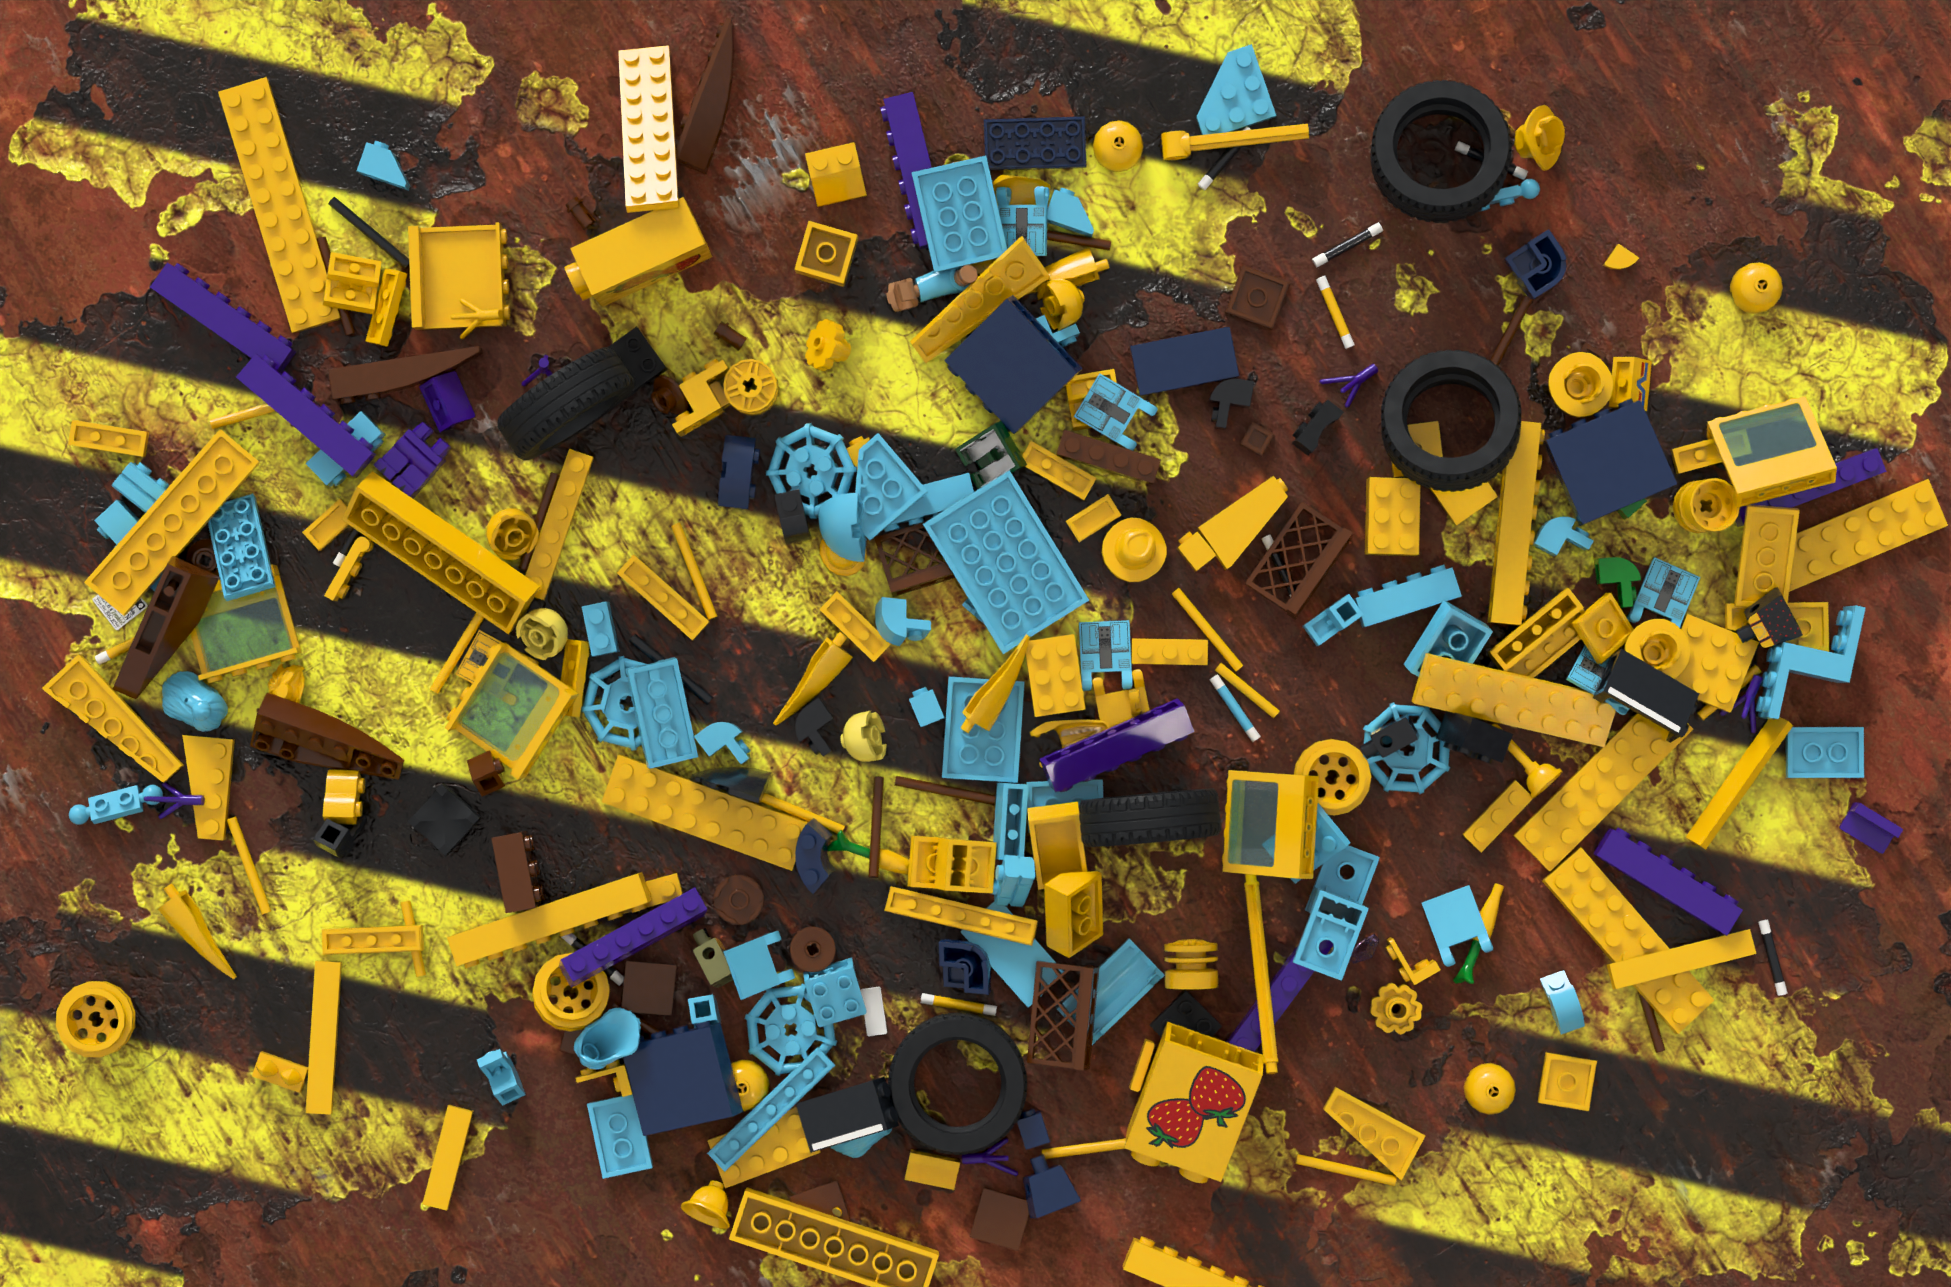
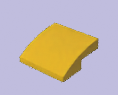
M331 252L323 306L373 314L382 261Z
M1114 369L1076 375L1066 385L1073 431L1092 428L1075 418L1074 415L1099 373L1117 383Z

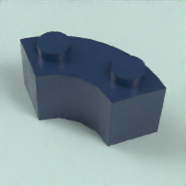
M725 436L718 506L748 509L750 499H755L756 484H752L754 464H759L760 449L756 448V438Z
M815 818L810 820L801 831L795 852L796 866L800 878L812 894L836 870L830 863L827 854L828 842L833 834Z

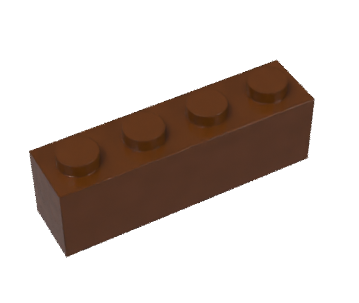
M1068 430L1063 431L1056 454L1061 458L1149 485L1154 484L1161 459Z

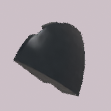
M721 767L694 773L691 775V780L698 783L701 782L702 785L716 790L724 789L726 793L760 803L764 792H766L772 772L746 767Z

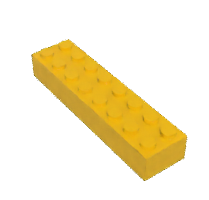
M373 471L356 487L341 519L507 634L517 626L518 621L526 614L540 587Z
M748 1187L745 1189L729 1240L870 1287H929L939 1257L938 1250Z

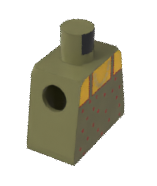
M706 928L694 933L693 937L698 947L693 952L710 985L720 988L731 982L733 977L724 955L726 950L721 941L717 938L711 939ZM714 950V957L709 959V953Z

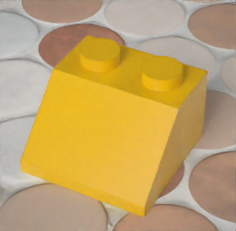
M855 142L805 153L817 207L867 196Z

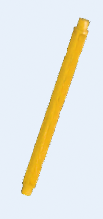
M1245 874L1246 883H1244L1263 1064L1266 1066V1074L1278 1073V1057L1259 882L1256 875Z

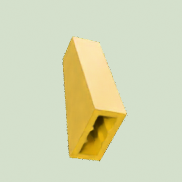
M1272 476L1197 528L1225 570L1234 564L1287 499L1288 496L1285 492L1288 491V488L1281 478L1276 480Z

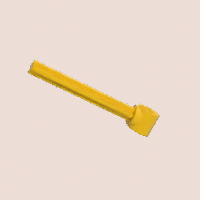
M1308 124L1198 136H1189V133H1186V131L1165 132L1161 134L1163 160L1185 159L1191 155V151L1309 139Z

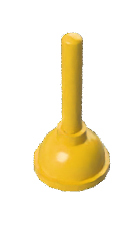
M1492 724V726L1502 729L1498 724ZM1511 739L1507 750L1525 768V772L1528 775L1526 784L1531 792L1530 796L1534 799L1551 785L1563 771L1560 768L1556 769L1550 764L1539 765L1536 761L1533 762Z

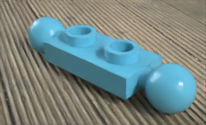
M1526 179L1520 186L1515 185L1502 188L1486 207H1482L1481 211L1490 209V204L1499 203L1500 206L1515 203L1514 199H1517L1519 196L1533 199L1540 192L1539 183L1534 179Z
M138 785L90 797L88 798L89 807L80 804L74 805L69 811V819L74 824L81 825L91 817V821L94 824L143 812L142 803L146 802L149 805L159 803L144 801V797H163V792L160 787L149 785L141 793Z

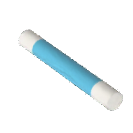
M1217 674L1210 679L1211 683L1250 740L1254 742L1261 736Z

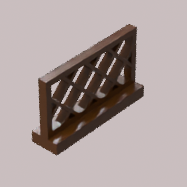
M1301 502L1247 579L1245 585L1287 612L1288 616L1296 620L1351 541L1353 532L1345 527H1340L1304 502ZM1303 510L1313 517L1314 525L1299 527L1298 517ZM1295 523V524H1296V528L1290 529V528L1293 526V524ZM1328 526L1336 531L1331 539L1320 541L1318 528ZM1315 529L1317 542L1303 544L1300 531ZM1297 532L1300 545L1285 548L1283 538L1286 534ZM1281 543L1282 548L1276 549V548L1279 546V544ZM1326 544H1327V546H1326V547L1324 548V550L1322 551V546H1321V545H1326ZM1318 546L1320 552L1318 559L1306 561L1304 548ZM1301 549L1303 562L1288 565L1286 552ZM1283 553L1285 566L1271 568L1269 559L1272 554ZM1267 563L1268 569H1263V567ZM1313 565L1311 569L1308 571L1307 566ZM1304 566L1306 574L1304 579L1292 582L1289 569ZM1286 570L1289 583L1274 585L1272 572ZM1269 573L1271 586L1261 588L1253 583L1258 575ZM1299 585L1294 592L1293 586ZM1290 587L1291 597L1286 604L1277 599L1275 589ZM1272 590L1273 595H1271L1267 591Z
M923 523L874 537L892 597L955 578L947 563L936 558L939 554L938 549H936L933 556L921 550L926 539H931L927 531L926 533L921 531L925 529L922 525ZM917 532L923 535L917 548L905 542L909 533ZM890 539L898 542L899 545L894 555L883 551L881 542ZM903 545L915 551L909 564L896 558ZM918 554L931 559L927 568L920 570L912 566ZM886 557L891 559L889 564H887ZM894 561L907 567L903 575L892 578L890 568ZM934 561L939 563L938 565L932 566ZM910 569H912V570L915 571V572H912V573H909V574H908V572H909Z
M1044 961L1036 962L1027 1063L1073 1068L1074 1070L1081 1071L1090 1069L1100 967ZM1043 967L1052 968L1058 976L1049 985L1042 978ZM1058 969H1063L1065 971L1061 974ZM1071 970L1080 971L1079 983L1072 988L1064 976ZM1059 980L1069 990L1060 999L1051 990V987ZM1046 991L1055 1001L1047 1010L1039 1003L1040 996ZM1070 994L1077 1000V1008L1071 1013L1062 1004V1001ZM1058 1005L1066 1017L1056 1025L1048 1013ZM1045 1016L1053 1028L1045 1035H1042L1037 1029V1023ZM1069 1019L1075 1026V1031L1067 1039L1059 1027ZM1054 1031L1064 1041L1055 1050L1045 1039ZM1043 1042L1050 1051V1054L1044 1059L1034 1058L1035 1047ZM1065 1045L1072 1051V1062L1062 1061L1057 1054ZM1053 1056L1056 1060H1048V1059Z

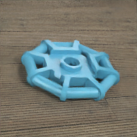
M806 423L804 427L782 438L778 437L775 441L777 444L769 468L766 470V476H769L776 494L787 492L779 476L786 475L787 483L792 488L791 491L800 489L801 495L809 497L810 505L803 503L805 514L811 519L818 517L819 508L824 503L818 504V496L829 492L832 497L847 494L854 473L857 472V467H854L843 442L844 438L840 434L835 435L814 427L812 423ZM806 437L807 445L797 450L791 446V444ZM814 437L828 442L830 445L827 449L815 445ZM835 449L843 467H838L832 458L834 457L832 453ZM786 451L790 455L786 469H779L784 452ZM813 464L815 465L814 470L818 472L817 475L809 477L806 470L807 467ZM838 473H844L837 490L834 485Z
M619 656V659L595 673L591 672L588 676L590 680L581 712L586 716L600 743L602 741L631 748V751L637 750V747L642 745L640 735L635 737L634 729L638 725L634 707H630L628 711L624 710L621 700L631 696L625 669L646 665V663ZM620 670L621 678L608 685L602 681ZM599 685L604 689L602 701L599 705H593ZM594 710H602L609 722L605 729ZM613 726L627 729L629 737L610 733V730Z
M1393 702L1370 724L1364 726V743L1372 740L1370 737L1371 733L1382 727L1392 717L1395 720L1399 718V715L1408 713L1409 716H1419L1416 724H1414L1420 735L1419 739L1409 744L1414 746V750L1410 751L1408 756H1405L1404 751L1399 749L1384 758L1381 755H1377L1366 760L1368 761L1371 774L1384 787V791H1406L1422 794L1443 773L1449 771L1450 749L1443 747L1445 742L1440 740L1439 761L1432 758L1433 742L1439 740L1436 739V736L1431 737L1427 734L1422 724L1426 720L1435 732L1438 733L1441 722L1431 712L1430 707L1395 705ZM1385 736L1382 738V742L1389 744L1392 742V739L1389 736ZM1383 760L1392 770L1389 778L1375 762ZM1429 763L1436 766L1420 779L1419 772ZM1398 773L1412 774L1415 782L1394 780Z
M803 983L798 986L767 989L765 994L744 1018L747 1020L749 1054L757 1057L773 1070L777 1076L791 1073L801 1063L784 1064L786 1056L801 1054L803 1059H806L809 1056L806 1051L815 1040L823 1042L819 1048L825 1054L829 1052L833 1045L836 1046L837 1044L834 1023L824 1026L825 1036L817 1034L815 1015L801 1005L803 998L810 1002L806 986ZM798 996L796 1003L781 1005L778 998ZM772 1001L776 1008L767 1019L759 1017ZM757 1023L765 1025L766 1040L759 1043ZM795 1023L797 1025L795 1030L798 1033L795 1036L793 1034L787 1036L784 1026ZM770 1045L781 1054L779 1062L762 1048Z

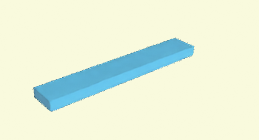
M817 1047L707 1154L725 1172L812 1089L835 1064Z

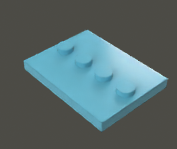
M986 156L912 172L934 273L997 259L1007 250Z
M948 678L942 778L1018 783L1024 681H1015L1012 691L990 731L975 724L971 731L967 733L960 728L967 718L962 712L975 692L989 679Z

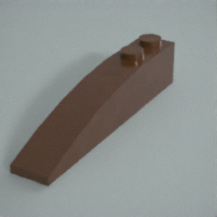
M476 346L328 369L332 398L335 401H340L341 405L356 403V398L365 397L366 401L381 399L380 395L408 389L425 383L433 377L449 373L483 354V350L481 347Z

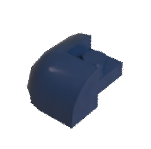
M1549 229L1504 259L1518 280L1517 284L1530 299H1535L1554 287L1563 278L1566 271L1564 251Z
M940 940L939 966H943L944 987L963 988L965 993L989 995L991 992V965L988 954L979 945L969 941Z

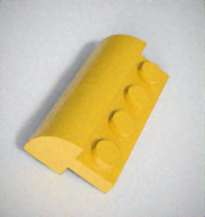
M1566 587L1488 651V655L1496 667L1502 671L1532 678L1536 677L1581 640L1572 622L1585 612L1583 605L1572 591Z

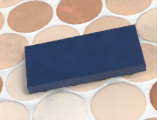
M1085 116L984 120L985 156L987 157L990 171L1086 168Z
M1230 327L1130 346L1139 396L1239 377Z

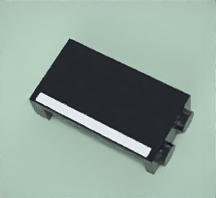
M1620 649L1610 656L1593 699L1600 703L1608 698L1616 700L1668 730L1669 734L1666 741L1671 743L1679 737L1682 738L1688 731L1689 725L1687 722L1697 709L1698 704L1696 700L1699 693L1625 650Z
M885 1077L796 1103L810 1153L899 1126L898 1113L892 1105L891 1090L888 1083H886Z

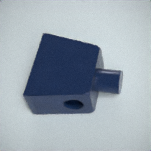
M1044 1154L1029 1159L1034 1173L1023 1177L1030 1218H1039L1081 1201L1061 1165L1048 1167Z

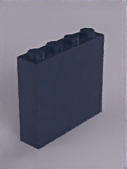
M1014 295L1008 297L944 360L948 364L949 371L953 375L959 376L966 383V389L971 394L977 395L983 401V407L988 412L994 413L1003 422L1007 431H1011L1013 434L1021 430L1082 370V367Z
M1632 398L1618 404V410L1610 413L1609 409H1605L1594 414L1596 419L1590 422L1582 419L1571 424L1572 429L1563 433L1562 429L1547 434L1549 439L1543 442L1579 526L1677 485L1641 400L1633 402Z
M710 1020L696 1023V1028L688 1029V1025L674 1028V1033L667 1035L665 1030L652 1033L651 1038L644 1040L643 1036H640L638 1049L633 1054L623 1057L643 1136L729 1118L743 1112L720 1022L711 1024Z

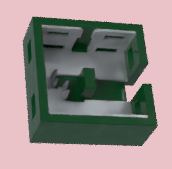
M1002 421L993 424L955 448L964 466L974 462L979 466L980 471L970 475L978 489L1009 470L1013 474L1027 465Z

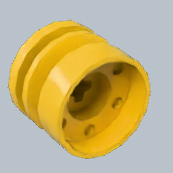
M754 359L741 360L732 365L725 375L723 383L725 396L732 407L740 413L750 416L761 415L770 410L777 401L779 393L778 381L770 367L762 361ZM754 380L757 389H751L749 393L746 392L747 388L744 384L746 382L751 383Z
M1718 478L1686 483L1680 487L1673 502L1674 517L1685 530L1693 533L1725 530L1738 517L1740 507L1736 508L1734 504L1733 486L1727 481Z
M1198 939L1178 940L1173 943L1164 944V951L1176 952V956L1164 957V961L1176 964V968L1165 971V988H1217L1218 970L1207 968L1206 963L1218 961V956L1206 955V952L1217 951L1218 944Z

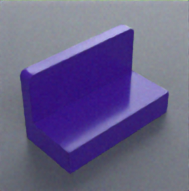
M455 371L433 377L419 386L439 432L446 431L460 422L475 417V413Z
M1857 802L1852 804L1839 826L1840 830L1881 854L1885 852L1892 838H1899L1903 831L1901 827Z

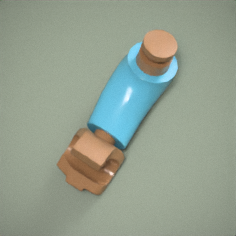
M965 265L935 273L931 271L915 278V285L912 278L890 283L888 293H886L888 304H891L895 312L918 306V298L920 302L945 295L961 293L977 279V271L973 266Z

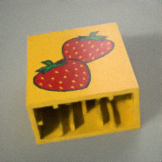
M684 197L679 199L678 208L653 210L570 248L576 262L564 268L576 294L580 295L583 301L594 297L604 307L711 258L712 255Z
M1167 1022L1127 1127L1124 1148L1131 1150V1156L1144 1165L1158 1166L1160 1161L1179 1167L1180 1174L1190 1181L1206 1183L1211 1178L1221 1182L1263 1076V1055Z

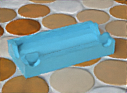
M673 657L651 664L626 668L647 768L651 769L697 758L698 753L677 658Z
M1130 938L1099 966L1092 1045L1165 976ZM1072 994L1062 1002L1069 1013L1077 1008V1000ZM1057 1006L1056 1009H1057V1010L1061 1013V1015L1065 1018L1066 1015H1065L1064 1012L1061 1010V1008H1060L1059 1006ZM1068 1019L1067 1021L1075 1028V1026Z

